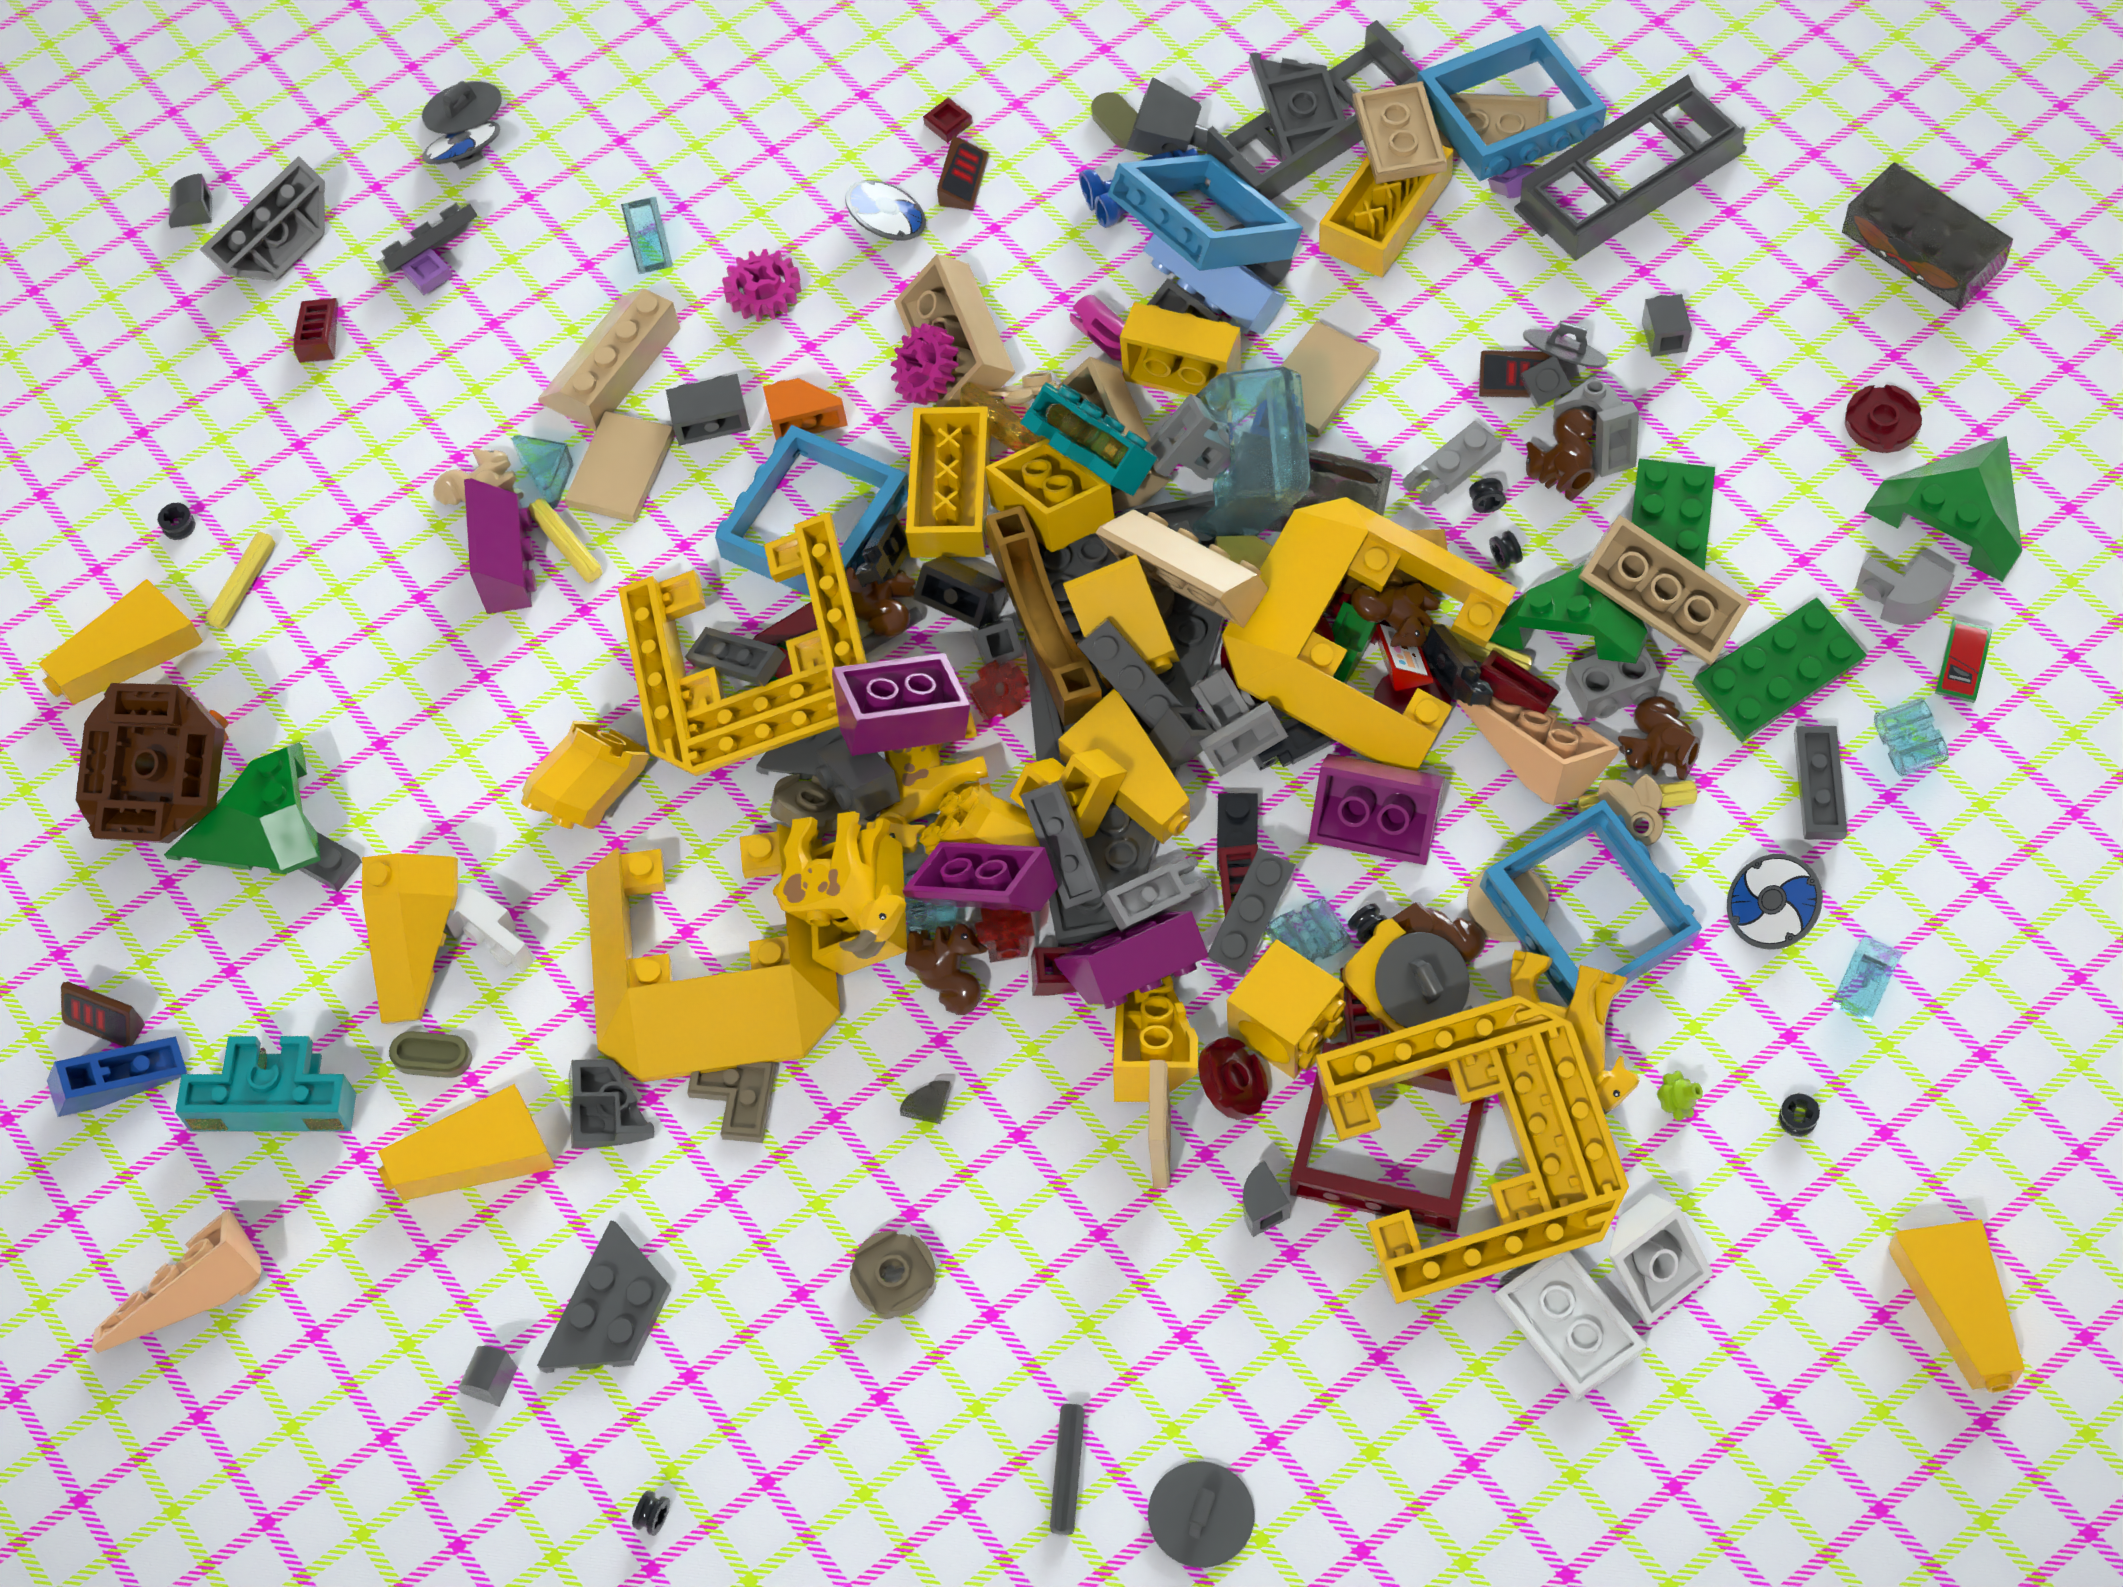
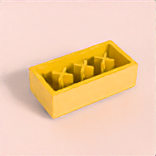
M1442 146L1447 161L1446 172L1379 184L1375 183L1367 155L1320 221L1319 251L1383 278L1451 180L1453 150Z
M988 407L913 408L906 537L911 558H937L942 555L946 557H986V516H988L989 489L985 467L990 465L991 426Z

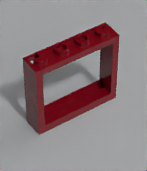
M1324 1042L1322 1054L1352 1044L1347 1042H1337L1335 1044ZM1445 1068L1397 1082L1457 1096L1449 1071ZM1317 1070L1290 1177V1195L1384 1217L1409 1210L1414 1224L1457 1233L1487 1098L1471 1102L1450 1198L1446 1199L1308 1167L1324 1105Z

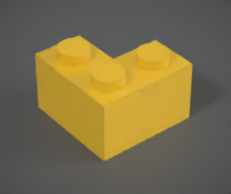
M1099 748L1071 755L1066 767L1056 759L1049 758L1026 764L1009 797L1025 809L1020 795L1061 779L1085 839L1095 835L1128 771Z

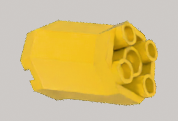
M573 721L567 736L527 777L522 789L524 795L521 804L529 809L539 812L545 811L552 815L550 820L558 826L573 829L576 823L582 827L594 829L595 826L600 825L605 811L644 770L650 754L645 752L646 748L644 745L621 732L610 729L609 733L598 731L600 725L593 722Z
M979 785L970 786L959 794H956L954 791L950 792L941 801L938 808L941 812L935 822L927 826L919 838V842L925 846V853L927 855L932 853L939 842L1040 847L1026 810L990 795Z

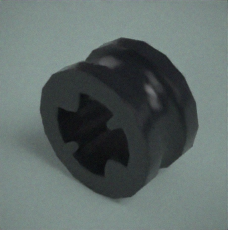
M1486 478L1471 485L1469 495L1473 499L1472 507L1476 512L1490 513L1504 506L1506 496L1502 492V482L1496 478Z
M171 503L163 507L158 513V524L169 539L182 540L191 535L195 529V519L185 504ZM179 517L182 518L178 519V521L180 522L179 524L171 525V523L175 524L174 519Z
M1511 531L1503 532L1502 538L1494 536L1489 539L1491 553L1501 569L1508 568L1510 562L1515 564L1522 562L1521 547Z
M1375 903L1364 906L1348 921L1349 929L1357 931L1356 938L1361 943L1367 942L1373 936L1375 927L1380 922L1388 919L1385 915H1379L1380 908Z
M1797 1093L1790 1095L1784 1100L1779 1112L1778 1120L1780 1126L1792 1136L1801 1137L1808 1135L1816 1127L1820 1116L1818 1103L1806 1094ZM1796 1107L1805 1110V1117L1802 1123L1793 1120Z
M647 1490L640 1498L633 1514V1528L640 1530L646 1527L647 1533L655 1536L667 1518L670 1499L665 1496L657 1499L653 1491Z

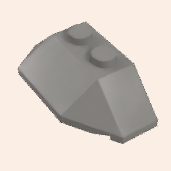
M298 156L200 248V251L226 276L276 281L325 234V181Z

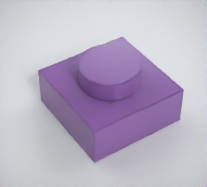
M1520 165L1505 171L1501 175L1498 174L1489 178L1488 182L1491 192L1507 196L1510 199L1520 197L1522 179L1536 171V169Z
M430 247L401 265L404 275L423 295L453 277L448 265Z

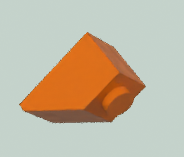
M800 378L781 380L774 384L763 386L776 441L779 437H784L791 425L813 434L848 426L842 398Z

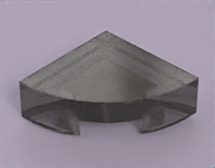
M932 1081L929 1085L918 1089L913 1094L910 1093L900 1107V1115L941 1124L951 1090L950 1081Z

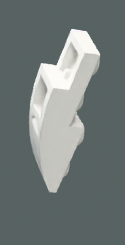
M458 883V899L454 911L450 910L444 931L454 939L464 932L478 945L482 941L492 948L490 953L497 961L505 967L512 964L523 973L534 961L526 944L512 934L517 927L509 911L490 897Z

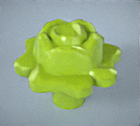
M1681 1071L1663 1075L1664 1084L1657 1092L1661 1108L1665 1112L1673 1113L1677 1121L1683 1120L1684 1117H1693L1694 1111L1692 1107L1696 1105V1100L1701 1099L1703 1096L1701 1085L1699 1083L1691 1084L1689 1079H1684Z

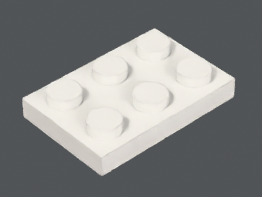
M1570 1251L1542 1259L1495 1292L1494 1299L1576 1401L1646 1351L1647 1345Z

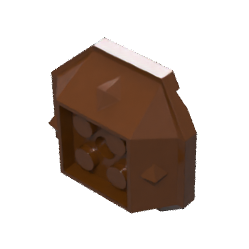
M111 683L104 693L105 698L93 709L84 723L75 800L82 815L90 826L88 828L95 839L170 843L216 808L225 729L187 687L173 684Z

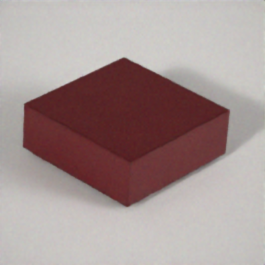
M949 97L923 116L924 125L947 143L952 140L953 136L956 137L973 124L972 115Z

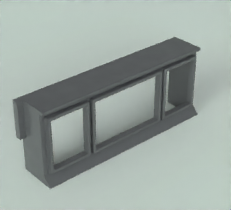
M1376 20L1366 26L1364 48L1328 72L1336 93L1354 109L1352 94L1355 92L1344 81L1369 64L1374 63L1397 86L1417 82L1418 72L1421 70L1402 53L1404 45ZM1265 111L1225 138L1213 126L1208 128L1207 154L1214 156L1271 201L1362 141L1363 138L1355 114L1283 161L1276 139L1268 132L1272 127ZM1255 138L1281 162L1263 175L1237 151Z
M1688 74L1522 179L1520 203L1514 206V211L1541 237L1548 234L1576 261L1746 152L1747 146L1743 144L1745 128H1739L1697 90ZM1679 104L1678 107L1704 129L1711 138L1696 146L1662 114ZM1651 122L1685 155L1621 196H1618L1584 163ZM1571 171L1576 173L1607 203V205L1578 223L1543 191V189Z

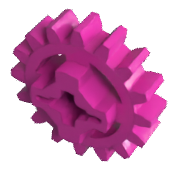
M767 249L762 250L761 256H756L753 251H749V259L744 260L741 257L735 258L737 267L728 266L726 268L728 277L722 279L725 299L727 303H730L734 313L741 310L743 319H747L751 314H755L757 322H761L763 315L768 314L774 320L776 319V311L780 310L786 314L789 312L787 303L797 304L798 302L796 294L802 291L798 267L793 266V261L790 257L783 260L780 251H777L773 256L768 255ZM780 275L785 279V282H781ZM740 288H743L744 295L739 291Z
M922 323L921 328L915 326L911 328V337L906 335L901 337L904 345L901 348L895 347L894 351L898 356L897 360L891 362V366L896 368V372L891 376V380L898 382L895 392L903 394V400L925 406L928 401L934 403L938 401V392L942 394L948 392L945 384L947 381L954 382L955 378L951 372L952 369L958 367L959 363L953 361V356L958 353V348L951 346L954 337L947 335L946 329Z

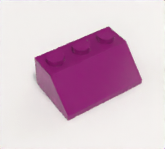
M472 478L464 479L470 575L487 614L532 607L531 592L537 591L534 571L529 569V561L534 560L533 544L531 538H527L526 530L532 529L529 508H522L518 495L514 492Z
M945 653L832 668L839 728L851 756L965 740L970 703Z
M1327 754L1320 768L1308 842L1426 865L1438 819L1445 777Z
M939 842L902 891L905 897L934 905L1040 912L1058 888L1045 847Z
M1192 911L1164 912L1122 933L1120 930H1117L1061 955L1054 960L1059 970L1087 1004H1104L1105 1009H1109L1127 1002V994L1139 989L1140 993H1144L1163 985L1161 980L1163 977L1172 973L1174 977H1179L1196 970V962L1209 957Z

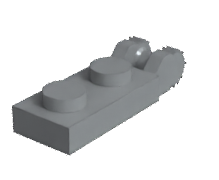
M1474 421L1422 462L1421 465L1416 466L1404 478L1402 485L1410 492L1430 479L1432 482L1423 489L1418 498L1425 506H1429L1444 493H1450L1501 451L1502 442L1478 422Z
M1195 856L1188 857L1175 864L1170 862L1107 891L1101 897L1121 933L1187 902L1190 898L1201 894L1211 887L1207 877L1200 878L1185 886L1180 878L1182 874H1187L1198 866Z

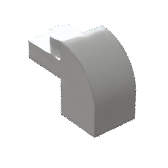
M1921 555L1904 576L1874 558L1869 557L1861 567L1855 588L1862 591L1868 599L1878 601L1884 605L1881 619L1893 624L1911 625L1926 620L1937 610L1948 596L1954 574Z

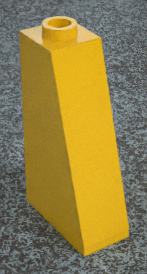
M145 579L38 664L47 676L42 682L56 698L63 694L74 705L108 689L111 683H121L199 646L203 640L193 623L148 579Z
M1115 689L1108 693L1058 739L1060 758L1066 764L1073 754L1099 748L1128 771L1112 802L1162 844L1172 835L1178 836L1187 828L1191 819L1190 799L1122 696Z
M515 1084L377 1151L384 1165L378 1168L377 1171L387 1191L395 1188L403 1201L548 1171L555 1167Z
M1982 1219L1895 1231L1888 1246L1890 1255L1971 1389L1987 1388L1988 1392L1996 1393L2013 1388L2025 1368Z

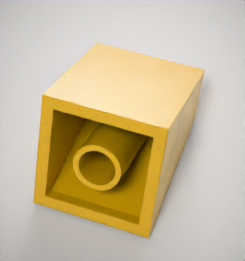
M1136 554L1063 583L1084 637L1103 620L1108 618L1156 674L1166 672L1172 668V663L1180 661L1149 579ZM1098 670L1100 678L1103 681L1106 688H1112L1113 686L1111 685V683Z

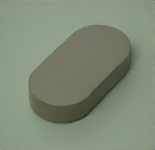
M1113 92L1102 93L1092 101V118L1118 147L1126 149L1138 113L1121 95Z
M409 1031L398 1035L392 1041L389 1048V1057L398 1071L404 1074L453 1078L463 1074L469 1068L472 1061V1053L467 1043L456 1035Z

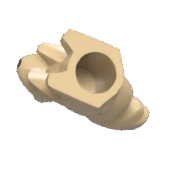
M474 448L473 454L479 465L475 471L470 474L456 469L446 471L439 476L433 487L435 499L444 505H457L461 501L465 502L464 479L471 478L514 492L518 495L519 500L524 497L521 489L512 487L517 480L515 472L513 470L505 472L511 466L507 455L497 450Z

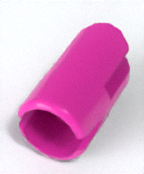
M1095 295L1082 297L1073 306L1074 311L1081 318L1079 319L1070 313V322L1110 358L1119 361L1121 359L1120 335L1126 322Z

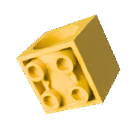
M1278 939L1273 942L1226 1000L1228 1035L1242 1041L1247 1045V1048L1294 1080L1303 1069L1308 1071L1316 1063L1315 1056L1321 1053L1319 1048L1327 1038L1330 1040L1335 1039L1345 1024V1019H1343V1010L1346 1006L1344 1001V983Z

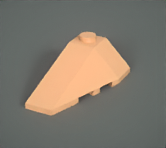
M1492 697L1489 706H1468L1467 703L1456 700L1525 787L1537 794L1542 801L1553 806L1582 796L1617 756L1619 751L1617 745L1585 725L1579 723L1574 729L1556 721L1558 714L1548 709L1545 714L1495 697Z
M229 1208L185 1244L189 1250L175 1265L165 1263L155 1272L157 1275L149 1283V1290L145 1294L141 1291L133 1293L94 1330L92 1348L97 1353L227 1303L237 1294L240 1296L247 1294L258 1284L259 1277L261 1276V1258Z

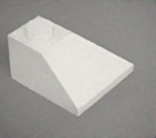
M1650 1193L1618 1217L1608 1256L1643 1322L1649 1325L1713 1276L1714 1273L1679 1206Z

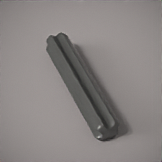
M1063 1404L1060 1409L1050 1516V1530L1057 1535H1071L1074 1532L1085 1414L1083 1406L1078 1404Z

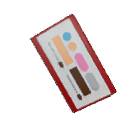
M1377 624L1378 646L1394 690L1399 691L1433 683V678L1421 646L1391 647L1390 643L1396 632L1395 629L1391 626Z

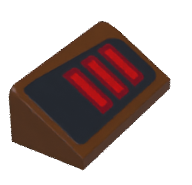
M952 137L937 187L939 206L974 210L988 162L989 152L961 138Z
M1482 351L1479 366V397L1530 398L1519 375L1552 356L1540 351Z
M68 981L62 983L61 1014L62 1020L66 1025L123 1047L134 1044L145 1023L133 1006Z

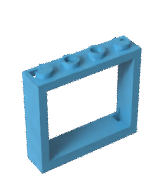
M1541 25L1418 72L1417 82L1423 81L1435 124L1479 182L1498 174L1501 175L1505 171L1520 165L1529 164L1555 151H1562L1570 145L1585 140L1604 127L1607 111L1606 105ZM1539 62L1576 111L1487 146L1449 96L1532 63Z
M1211 154L1118 163L1108 192V196L1199 271L1291 259L1303 230L1300 224ZM1206 178L1211 181L1209 187L1205 184ZM1200 190L1246 228L1215 232L1168 193Z
M791 425L784 437L781 436L776 441L773 453L767 462L758 467L754 475V481L747 491L742 492L738 496L735 508L730 516L719 524L715 539L720 556L773 580L765 548L744 539L743 536L800 454L880 488L840 549L845 573L847 567L857 571V568L866 562L862 553L865 552L864 549L881 519L891 514H895L897 517L908 500V475L906 472ZM805 573L778 582L810 596Z
M1605 800L1593 805L1486 869L1479 885L1527 952L1553 958L1551 966L1544 972V975L1568 1007L1574 995L1579 970L1512 880L1594 831L1674 935L1612 974L1627 977L1626 984L1693 944L1702 929L1693 916L1695 910L1682 902L1675 893L1674 884L1669 876L1659 872L1652 863L1646 846L1641 841H1636L1626 829V822L1622 815L1617 817Z

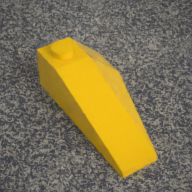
M406 853L362 857V901L381 1023L389 1024L422 1020L435 976L433 966L439 946H444L447 934L443 933L449 912L450 910L454 911L458 899V858Z
M1170 975L1161 978L1163 985L1144 993H1140L1139 989L1127 994V1002L1116 1006L1113 1059L1114 1102H1149L1150 1060H1165V1063H1167L1169 1092H1172L1198 1074V1036L1186 1018V1009L1183 1003L1178 1000Z

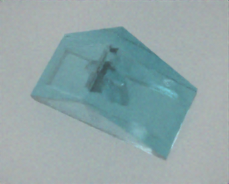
M656 196L622 203L621 207L638 274L673 267Z
M522 435L512 437L511 440L517 456L540 494L552 509L558 507L574 466L567 443Z
M1864 935L1852 956L1832 1006L1871 1023L1903 952Z

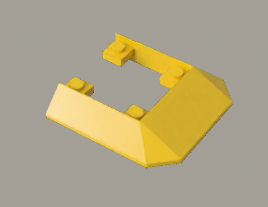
M1347 497L1295 509L1260 568L1261 575L1259 577L1268 587V591L1244 628L1230 621L1221 636L1237 688L1263 702L1268 701L1269 705L1378 764L1418 771L1453 706L1417 688L1402 715L1335 679L1333 676L1343 661L1347 649L1315 633V628L1346 574L1381 592L1396 567L1464 603L1450 630L1485 648L1517 588Z
M830 512L794 524L796 533L764 544L770 574L776 583L805 573L818 630L785 641L793 674L769 682L765 687L758 686L725 698L720 673L715 667L689 676L686 675L675 619L706 609L700 578L694 570L658 582L654 576H650L618 588L649 749L653 756L694 776H699L839 726L832 668L864 664L867 661Z
M776 823L777 831L739 837L742 872L745 879L775 874L783 876L786 869L783 849L790 835L791 827ZM822 838L814 841L811 845V851L823 846ZM617 847L586 871L597 1049L601 1054L613 1060L615 1064L640 1082L689 1076L694 1071H699L702 1074L736 1069V1065L757 1062L777 1063L804 1059L840 1018L836 972L812 960L811 925L806 923V921L785 912L787 936L749 941L751 970L673 981L672 964L668 953L633 959L629 896L666 891L664 859L661 849L621 854Z
M1516 995L1315 1056L1324 1104L1328 1106L1339 1142L1381 1129L1370 1094L1371 1090L1448 1068L1460 1106L1498 1094L1524 1171L1523 1175L1488 1186L1501 1225L1422 1250L1409 1210L1366 1223L1379 1262L1378 1269L1395 1304L1603 1241L1629 1188V1184L1572 1022Z

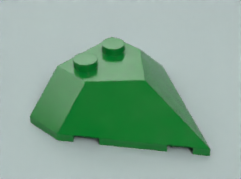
M2007 436L1884 480L1864 509V512L1897 529H1899L1907 515H1910L1973 547L1968 565L2001 582L2004 581L2022 553Z
M1585 560L1561 576L1529 589L1509 605L1489 641L1508 648L1524 650L1534 629L1594 636L1598 659L1636 664L1648 639V632L1643 620L1578 578L1585 565Z
M296 743L252 760L232 787L217 801L216 808L195 823L164 856L167 859L178 861L182 857L193 858L201 864L252 870L253 867L268 868L271 873L283 875L321 861L317 831L303 814L298 778L307 775V769L301 743Z

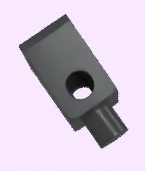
M1152 77L1142 99L1126 149L1154 156L1165 152L1173 154V151L1177 149L1183 153L1190 144L1207 151L1208 128L1196 124L1202 106L1194 99Z

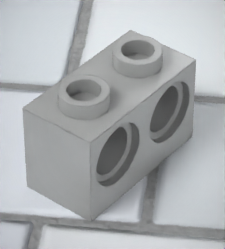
M1644 645L1636 664L1598 659L1597 654L1569 663L1565 685L1584 721H1588L1596 717L1600 719L1607 718L1617 712L1618 709L1632 704L1638 706L1644 699L1657 696L1661 675ZM1632 674L1638 676L1639 678L1632 679L1627 677L1626 675ZM1597 687L1602 689L1603 691L1596 692L1589 688Z

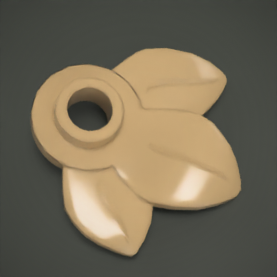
M1039 372L1022 376L1023 384L1011 385L988 391V395L991 397H1005L1003 404L1012 406L1035 399L1045 382L1057 388L1058 385H1056V381H1052L1050 372Z
M1647 774L1640 777L1633 788L1618 780L1601 781L1598 790L1599 802L1605 800L1617 817L1622 815L1626 822V829L1636 841H1641L1645 846L1652 845L1658 841L1664 828L1662 817L1658 813L1663 799L1658 784ZM1645 818L1649 822V829L1647 832L1640 834L1636 831L1635 824L1639 819Z

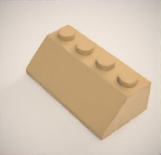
M936 254L894 300V303L909 337H911V328L913 326L921 328L922 323L946 329V334L954 337L951 346L958 348V353L953 356V361L959 363L958 367L952 369L951 372L955 380L954 382H946L945 385L948 391L946 394L938 392L936 405L937 407H961L991 397L988 395V391L1001 388L1016 372L969 264Z
M644 288L621 296L538 397L539 403L596 431L605 411L612 413L680 330L673 302Z
M1089 357L1058 385V389L1062 384H1065L1080 393L1082 396L1079 402L1082 403L1086 399L1103 410L1101 416L1103 419L1106 415H1109L1126 427L1123 431L1125 435H1127L1128 431H1131L1147 442L1151 440L1119 367ZM1064 407L1056 420L1057 423L1075 434L1083 421L1081 417L1067 407ZM1152 466L1134 496L1110 485L1114 512L1146 503L1170 481L1168 476L1157 473Z
M1133 509L1098 528L1096 534L1119 561L1136 554L1147 577L1242 628L1245 627L1268 591V587L1259 577L1261 571L1244 560L1240 564L1229 560L1230 555L1214 544H1210L1206 548L1198 543L1199 539L1183 528H1179L1177 532L1168 528V522L1153 512H1149L1145 516Z
M1621 515L1605 531L1586 560L1578 577L1710 666L1716 660L1751 604L1749 600Z

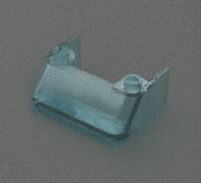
M1284 366L1220 373L1211 379L1196 395V397L1202 400L1214 422L1228 427L1231 464L1216 476L1213 482L1215 506L1193 524L1194 531L1214 538L1217 536L1255 535L1257 537L1301 500L1307 492L1310 484V464L1302 380L1298 371Z

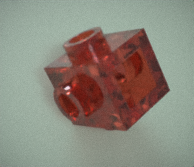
M993 660L976 671L979 678L964 686L984 720H990L998 714H1001L1003 718L1014 714L1023 708L1021 700L1029 696L1025 690L1029 683L1018 665L1012 668L1009 662L999 665L996 660ZM999 682L1004 688L1000 696L996 693V685Z
M980 908L982 921L975 922L976 934L979 942L987 945L990 963L1028 956L1027 937L1035 936L1031 912L1022 913V910Z

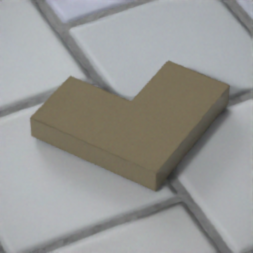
M775 1062L736 1065V1069L702 1074L699 1071L691 1073L687 1091L689 1098L727 1101L720 1133L723 1140L763 1143L776 1072Z

